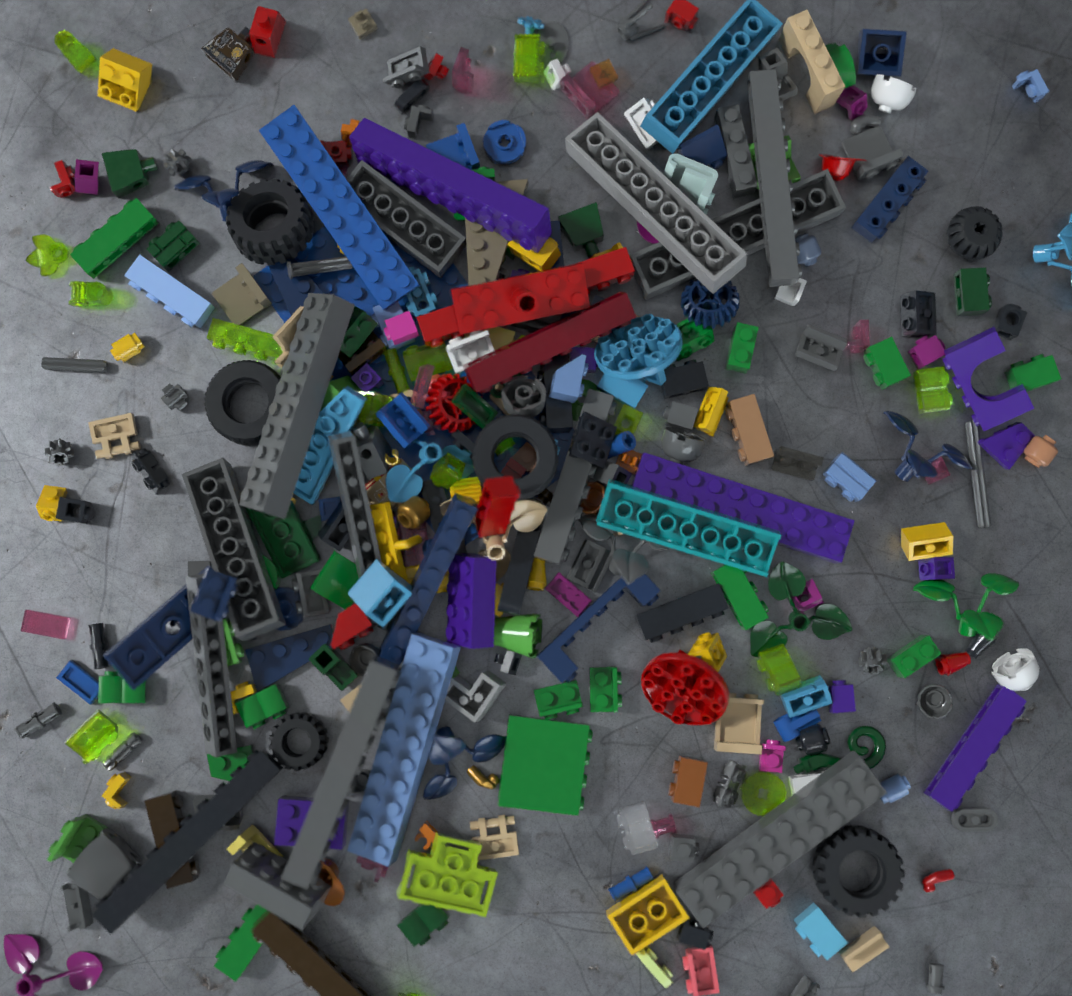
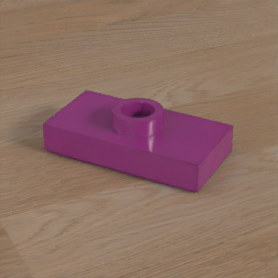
M560 572L544 588L577 617L592 602L588 596Z

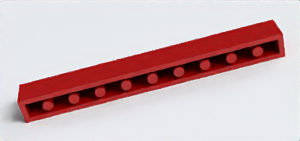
M626 247L579 262L584 266L588 295L590 291L596 289L603 291L610 288L611 284L617 282L619 284L627 283L635 272ZM528 295L521 298L519 302L521 306L526 304ZM454 305L417 317V323L426 347L430 345L432 348L444 344L443 341L465 337V334H459Z

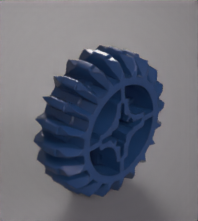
M698 279L696 281L691 280L689 285L685 286L684 292H682L681 308L684 317H688L689 323L695 321L696 327L702 324L704 329L707 326H712L714 329L716 325L723 327L724 322L730 323L731 319L735 318L740 305V296L737 293L736 286H732L731 281L725 283L713 294ZM696 298L699 300L697 304L694 303ZM723 299L727 301L725 305L721 303Z

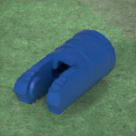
M629 431L615 435L607 460L633 450L636 447L635 436Z

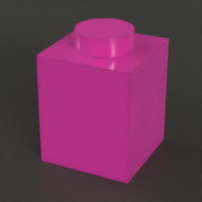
M410 311L384 320L387 327L383 328L387 340H392L394 345L419 336Z

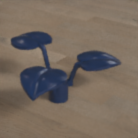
M254 160L236 166L235 189L228 188L221 191H213L208 182L211 180V177L207 175H196L186 178L174 185V189H191L201 185L207 187L209 192L201 195L202 199L219 208L222 221H226L228 216L226 212L228 206H232V197H237L239 193L240 175L256 171L265 166L274 167V164L272 162Z
M884 411L882 413L887 415L899 431L910 437L905 453L900 458L903 462L895 469V474L901 480L909 482L914 475L916 478L936 477L938 472L931 463L941 456H948L953 463L960 467L973 468L960 450L947 443L942 445L943 451L929 460L923 459L917 452L911 450L915 435L919 433L915 425L899 413Z
M450 727L440 728L433 737L429 759L434 765L444 764L445 774L436 775L427 783L423 791L424 800L444 797L455 789L457 778L453 775L450 776L448 764L452 758L466 750L468 753L473 754L472 759L474 762L489 761L502 751L505 746L506 736L497 734L485 736L475 744L474 749H471L464 740L460 739V737H455Z

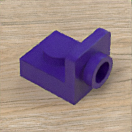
M367 363L351 377L365 394L374 387L379 389L384 384L383 380Z
M933 557L918 560L920 580L955 579L954 557Z

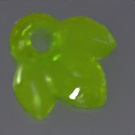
M40 234L32 237V241L37 249L26 258V262L34 267H40L41 276L54 274L59 264L67 260L69 255L68 248L63 243L55 242L49 235ZM61 250V254L56 257L55 253Z

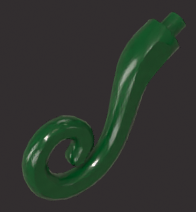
M860 726L849 734L848 747L850 751L854 750L859 756H864L869 752V749L865 746L860 747L857 741L861 736L870 737L874 742V750L863 761L869 769H872L883 759L886 751V741L876 728ZM826 753L806 755L798 759L799 764L793 766V769L797 775L802 772L808 775L821 768H830L842 758Z

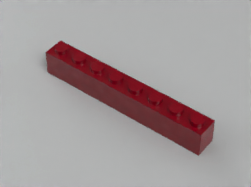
M620 291L590 305L588 309L577 311L462 366L472 389L476 392L485 393L493 388L492 385L498 382L501 384L509 382L513 379L512 376L519 372L520 374L528 373L533 370L532 366L536 364H547L553 360V356L558 354L560 356L566 355L577 345H587L592 342V338L598 335L603 337L612 332L611 329L617 326L622 328L631 324V320L636 318L627 293Z

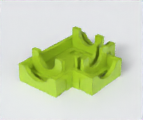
M436 832L430 854L408 849L404 874L396 894L398 899H408L416 903L431 904L439 908L454 909L458 912L473 913L486 917L498 872L494 868L477 865L478 855L482 848L479 841L458 839ZM448 842L452 844L469 847V849H460L456 847L447 846L446 844ZM412 864H415L410 887L407 888L406 886L408 883ZM485 880H487L488 886L483 902L480 903Z

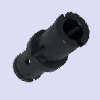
M103 623L88 625L91 645L89 647L93 653L94 669L107 668L109 663L103 655L107 652L108 642H105Z

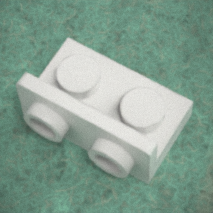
M643 98L628 109L624 115L645 148L650 149L658 141L642 129L640 125L656 102Z

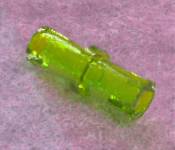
M396 348L383 352L389 368L388 374L392 376L397 394L411 390L404 374L406 371L405 367L400 363Z

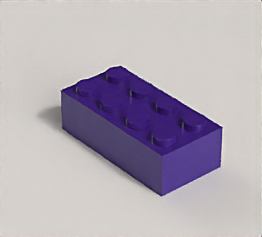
M456 553L448 568L447 642L469 649L494 647L496 560L481 554Z

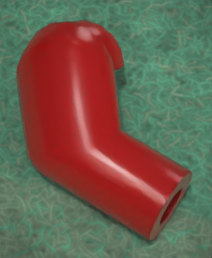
M945 869L924 877L921 882L923 890L925 892H934L936 889L934 884L953 880L954 872L952 869Z

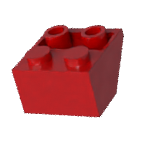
M356 603L338 614L331 643L332 648H340V650L349 648L355 644L354 639L358 636L364 638L374 632L373 627L377 625L376 622L367 616Z

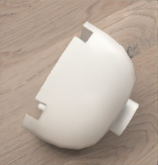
M877 74L872 84L871 97L876 104L880 105V111L891 114L892 110L899 111L910 104L917 88H912L913 85L893 77L888 79V81L883 80L885 75Z
M1020 648L1016 649L1018 653L1011 655L1007 652L1003 654L992 665L994 670L992 675L1001 686H1005L1012 691L1030 689L1039 676V665L1032 651Z

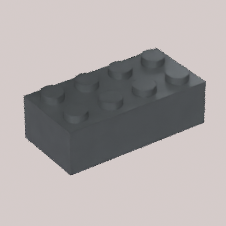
M254 842L232 862L224 885L303 930L323 907L331 885L317 878L315 883L310 882L308 889L281 879L288 861Z

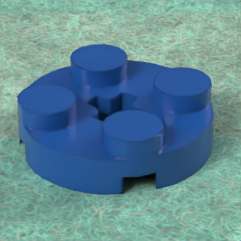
M500 120L491 124L483 138L486 155L495 164H511L516 162L524 155L526 147V137L522 128L508 120ZM501 138L511 141L507 147L499 145Z

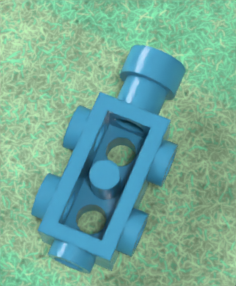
M409 267V270L420 286L407 295L409 302L405 304L411 315L415 314L417 319L418 316L436 311L435 305L439 303L434 292L429 293L427 285L430 284L426 272L421 273L419 268L415 270L414 267ZM421 302L427 303V307L425 309L419 308V304Z

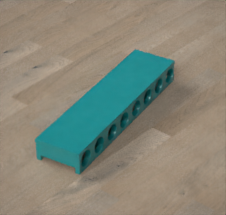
M611 479L608 480L596 519L598 526L765 577L768 576L774 552L781 538V533L778 530Z

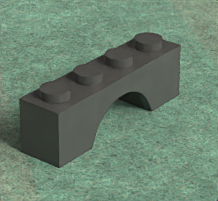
M739 104L717 108L714 120L715 124H718L727 152L728 180L732 197L734 199L753 195L758 185Z

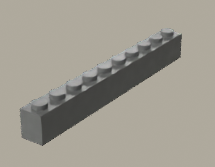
M776 69L750 71L747 85L769 287L796 285L799 277H802V266L797 261L800 247L798 242L795 243L797 223L796 221L793 222L792 214L795 213V203L790 199L793 185L792 180H788L790 160L786 159L785 154L788 151L787 138L784 139L783 137L786 123L785 118H781L783 98H779L778 92L781 90V79L777 77Z

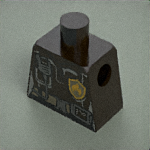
M247 27L238 35L232 29L226 28L201 48L205 56L235 82L239 80L254 57V52L248 44L251 39L250 29Z

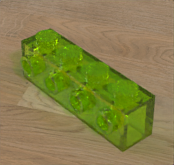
M212 318L206 339L215 348L225 350L226 347L233 349V352L243 356L246 353L254 355L253 358L265 362L267 359L275 361L283 353L281 347L272 337L273 334Z

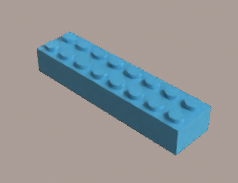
M746 0L647 113L640 127L674 154L679 145L687 139L775 37L783 23L756 0Z

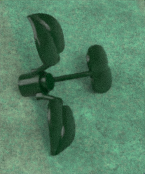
M781 561L771 571L768 588L776 600H784L788 597V601L793 609L788 617L789 624L777 627L774 622L764 620L755 625L750 633V654L753 657H767L780 652L788 641L787 635L781 630L795 629L796 631H804L809 627L812 620H814L811 626L813 633L823 640L835 639L852 631V625L847 615L834 604L824 603L816 608V616L812 615L809 618L803 611L798 610L792 596H799L804 591L806 586L805 577L798 568L785 561Z

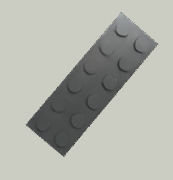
M361 160L348 176V182L387 238L441 279L467 246L466 237Z

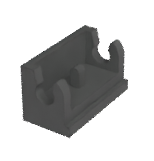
M74 881L63 883L60 889L64 892L69 920L68 932L77 928L79 930L86 929L94 923L88 891L79 887Z

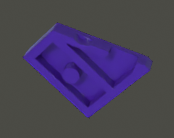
M1015 422L986 439H980L977 443L1004 469L1010 470L1035 435L1022 422Z

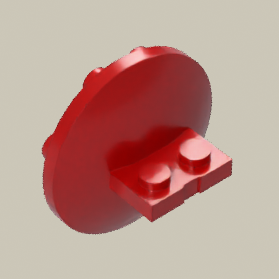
M680 649L677 653H665L654 657L647 663L642 673V690L652 705V709L671 719L675 724H711L717 721L726 711L729 703V690L723 677L705 661L688 655Z

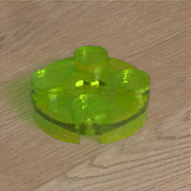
M757 771L750 774L740 788L741 800L744 806L757 816H765L785 801L786 788L784 783L778 776L768 771ZM761 788L769 790V793H767L768 798L765 800L762 797L758 798Z

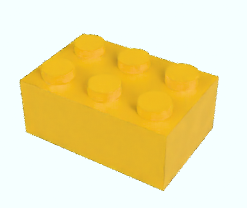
M662 874L639 888L637 892L630 894L606 910L608 919L631 955L639 952L689 919L685 909Z

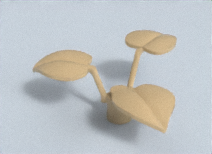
M452 499L440 505L443 517ZM531 499L516 501L515 511L512 512L511 522L503 537L499 535L490 536L489 538L482 537L483 542L486 543V548L477 554L486 555L490 559L496 560V582L508 570L511 555L505 549L504 543L507 542L511 526L514 524L515 529L520 532L535 530L540 526L547 512V507L542 503Z

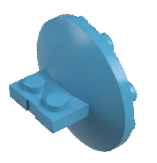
M645 314L642 317L634 318L631 320V324L622 328L617 326L611 329L612 332L598 338L594 356L597 366L604 374L617 379L644 378L658 385H662L666 381L664 369L678 357L683 344L679 328L670 319L655 317L652 314Z

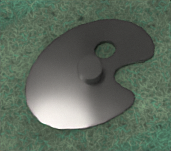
M555 21L548 22L544 25V29L540 28L535 35L533 51L545 52V56L540 62L541 69L545 70L552 60L558 59L560 64L564 61L569 46V38L565 27ZM554 52L556 53V57L551 58L550 54Z

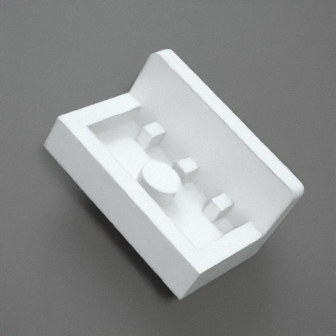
M482 330L470 333L468 338L462 339L457 337L449 341L446 351L455 374L464 371L462 365L494 351L488 330L484 332Z

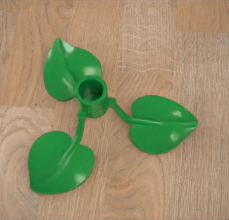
M997 573L983 575L981 577V584L988 588L977 611L965 610L962 614L960 613L957 595L953 593L955 587L947 581L940 579L924 580L913 587V591H917L921 595L935 601H947L952 598L956 610V619L960 620L958 632L967 637L975 636L978 632L988 640L993 641L996 634L1003 628L1004 622L993 613H981L986 599L991 591L1000 595H1008L1015 592L1019 587V582Z

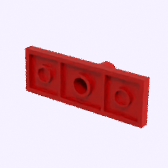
M582 263L450 289L459 334L590 308ZM528 295L526 304L521 306L519 304L521 298Z

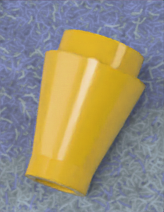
M534 558L527 589L544 591L545 586H547L545 561Z

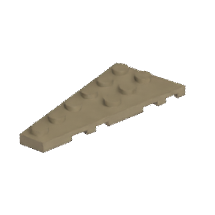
M528 179L496 181V183L523 196L528 187ZM465 218L469 285L498 280L509 241L504 239L502 235L494 231L490 232L477 222L473 223Z

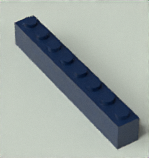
M455 492L410 584L412 585V594L397 611L380 646L381 658L399 664V666L401 665L406 655L411 635L417 633L478 509L476 501Z

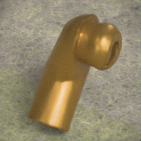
M475 765L467 771V774L478 786L492 790L500 783V779L495 774H490L487 778Z

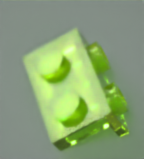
M97 709L65 740V744L80 755L82 763L86 765L90 761L96 760L107 744L111 745L118 737V725Z

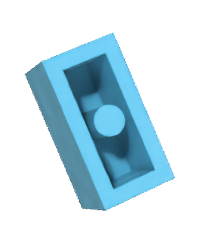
M814 902L794 919L798 925L795 930L803 939L809 938L813 943L809 947L818 957L823 955L828 960L847 944V941Z

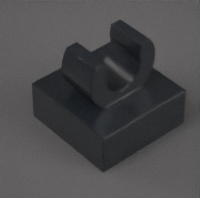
M507 650L505 655L496 653L494 662L502 664L501 672L516 675L522 655Z

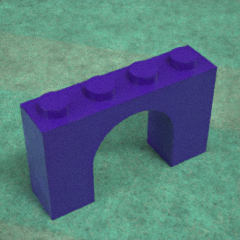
M995 327L944 350L946 357L943 358L947 370L952 369L955 374L952 379L956 388H962L965 394L962 396L966 407H972L975 413L971 417L976 427L981 425L983 431L1035 409L1023 384L994 396L983 395L977 392L971 385L972 373L980 363L1006 351Z

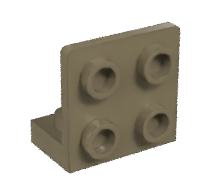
M243 263L235 267L239 273L212 292L213 297L236 328L272 304Z

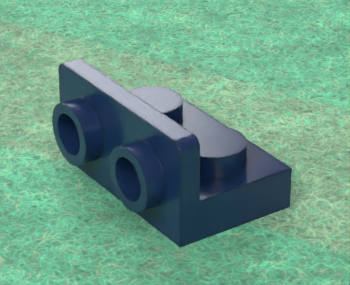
M207 568L190 612L220 622L221 618H225L228 613L229 605L227 603L230 596L233 597L237 590V578Z

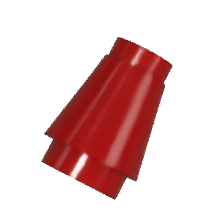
M967 652L941 654L939 658L935 659V666L939 674L947 676L971 664V658Z

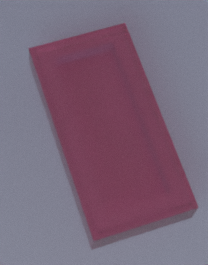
M426 364L419 368L410 401L417 410L424 408L435 366Z
M25 609L21 631L66 639L71 618Z

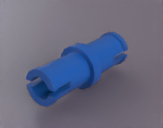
M645 867L632 876H626L624 881L608 890L616 902L631 892H637L639 887L651 880L653 881L654 878L648 867Z

